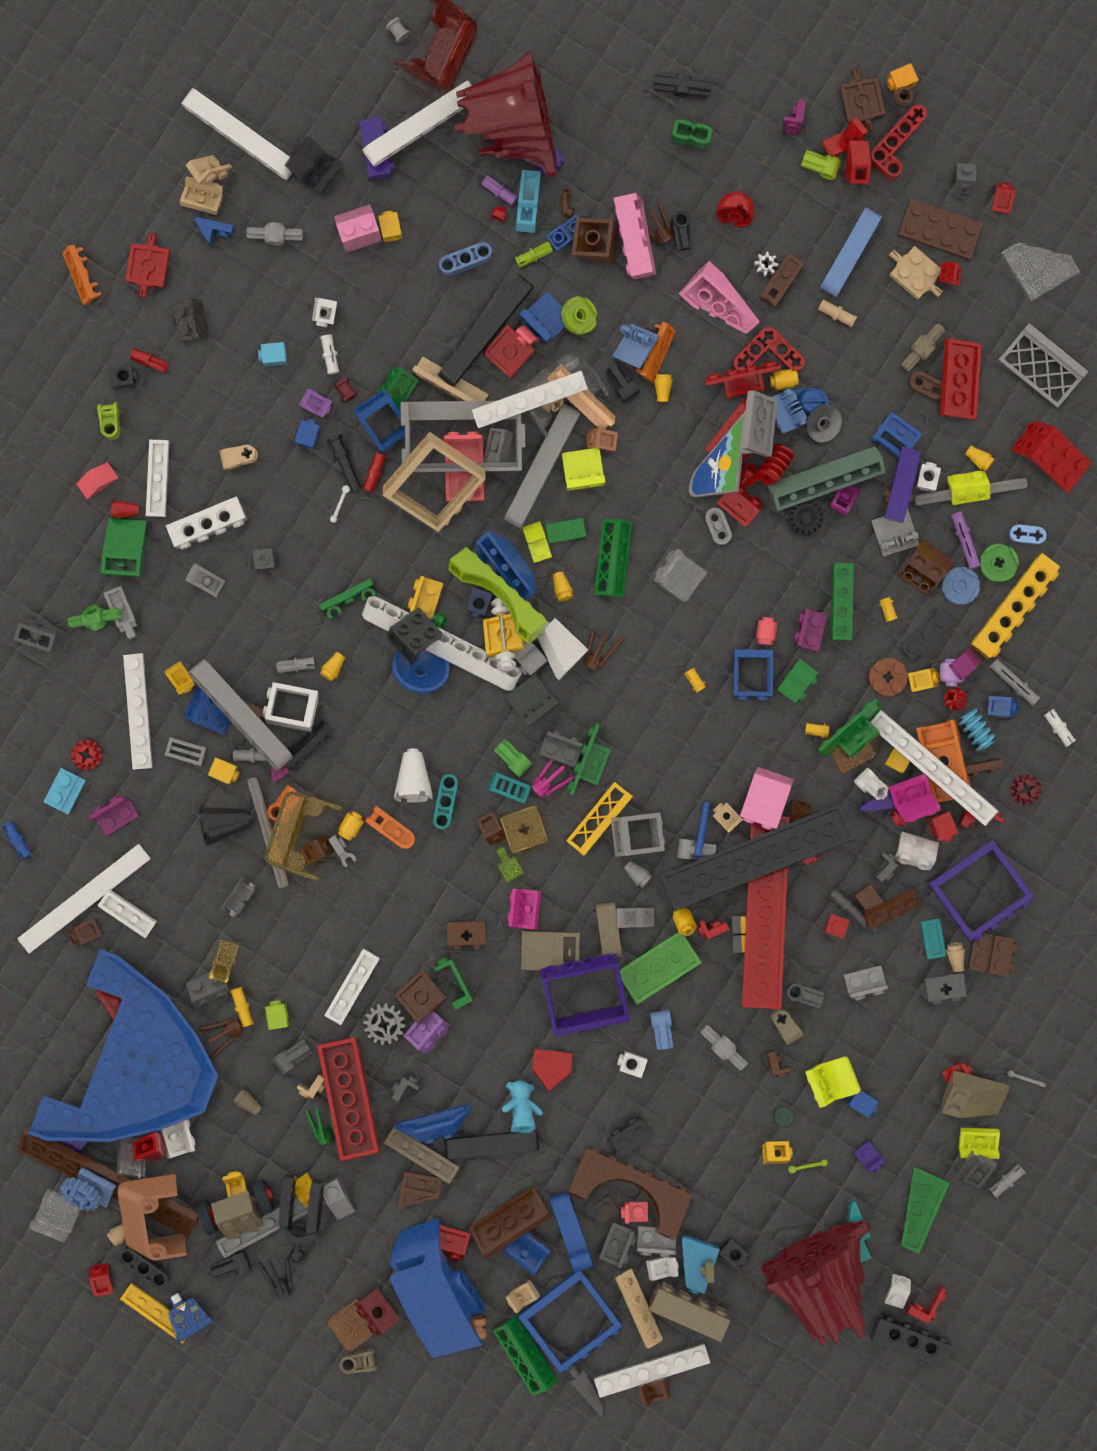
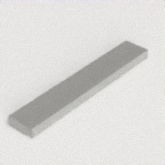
M297 1197L294 1201L292 1222L308 1214V1208ZM324 1197L322 1206L326 1204ZM280 1206L275 1208L273 1212L261 1216L264 1226L258 1228L257 1231L244 1233L236 1239L227 1240L224 1236L216 1240L215 1242L224 1259L279 1229Z

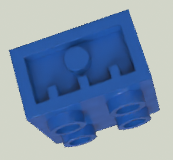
M549 292L540 297L528 310L524 309L520 313V319L545 345L565 328L561 315L563 307Z
M197 685L183 718L224 735L230 720Z

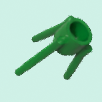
M316 1108L315 1112L319 1128H316L310 1112L306 1110L305 1113L318 1144L322 1145L333 1142L335 1132L332 1117L329 1129V1126H323L319 1109Z

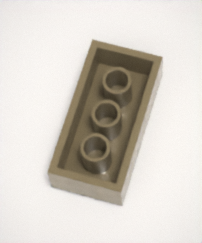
M665 1281L656 1283L648 1302L649 1311L722 1342L731 1321L724 1307L719 1305L711 1306L706 1299L701 1297L693 1298L688 1291L680 1289V1291L675 1290L673 1285Z

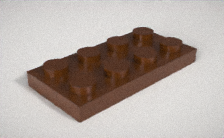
M910 199L898 236L970 261L983 223Z
M532 1186L470 1226L469 1229L482 1255L487 1259L549 1219L551 1215L537 1189Z

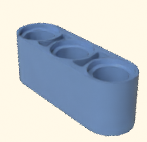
M481 242L442 257L439 261L440 272L444 276L450 277L489 262L492 258L491 246L488 243ZM481 249H486L489 253L487 256L482 257L478 252ZM463 256L471 258L469 263H462L460 260ZM449 262L453 264V267L450 270H445L443 265Z

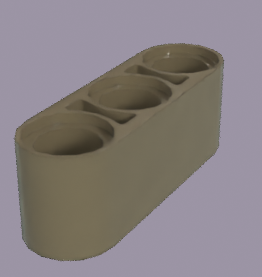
M615 902L596 904L602 956L616 953L617 958L622 957Z

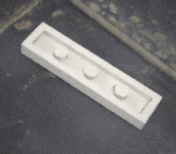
M149 440L147 517H166L169 440Z
M366 949L362 950L324 1016L342 1025L380 959L378 956Z

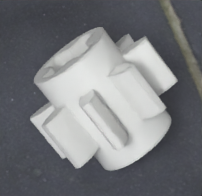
M768 252L763 257L759 254L758 259L760 261L754 262V265L758 266L756 273L762 272L764 277L769 272L773 275L774 270L772 268L778 267V263H774L776 256L771 257ZM764 261H768V268H765Z

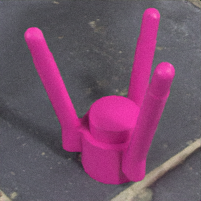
M550 760L534 780L535 784L531 787L541 798L544 795L548 797L552 792L570 783L571 780H575L577 774L550 788V782L565 768L561 766L546 780L543 776L554 762Z

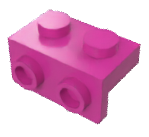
M512 889L510 894L511 907L508 913L509 927L538 929L542 891Z

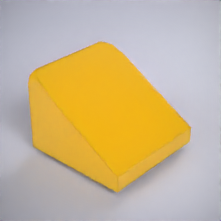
M894 748L885 765L903 774L910 760Z

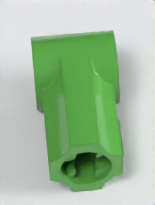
M506 739L494 750L519 778L533 765Z

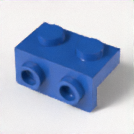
M527 1232L507 1245L502 1252L534 1275L551 1251L547 1249L545 1244L538 1242Z

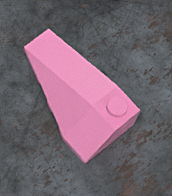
M710 261L697 271L679 293L694 308L698 310L701 308L709 312L710 316L714 318L717 316L725 320L726 324L745 334L759 323L757 317L725 275Z

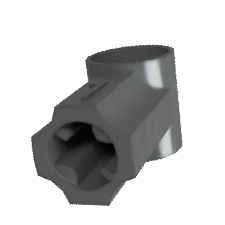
M790 982L784 988L786 997L793 1001L820 1008L824 999V992L797 984L796 982ZM792 987H797L799 990L796 996L790 995Z
M303 1039L272 1059L281 1073L285 1074L297 1066L298 1062L312 1054L313 1050L309 1043Z

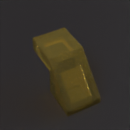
M220 940L216 958L213 959L209 979L228 983L240 944Z

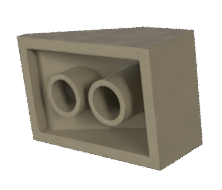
M953 1071L942 1096L941 1113L958 1118L998 1115L1010 1085Z

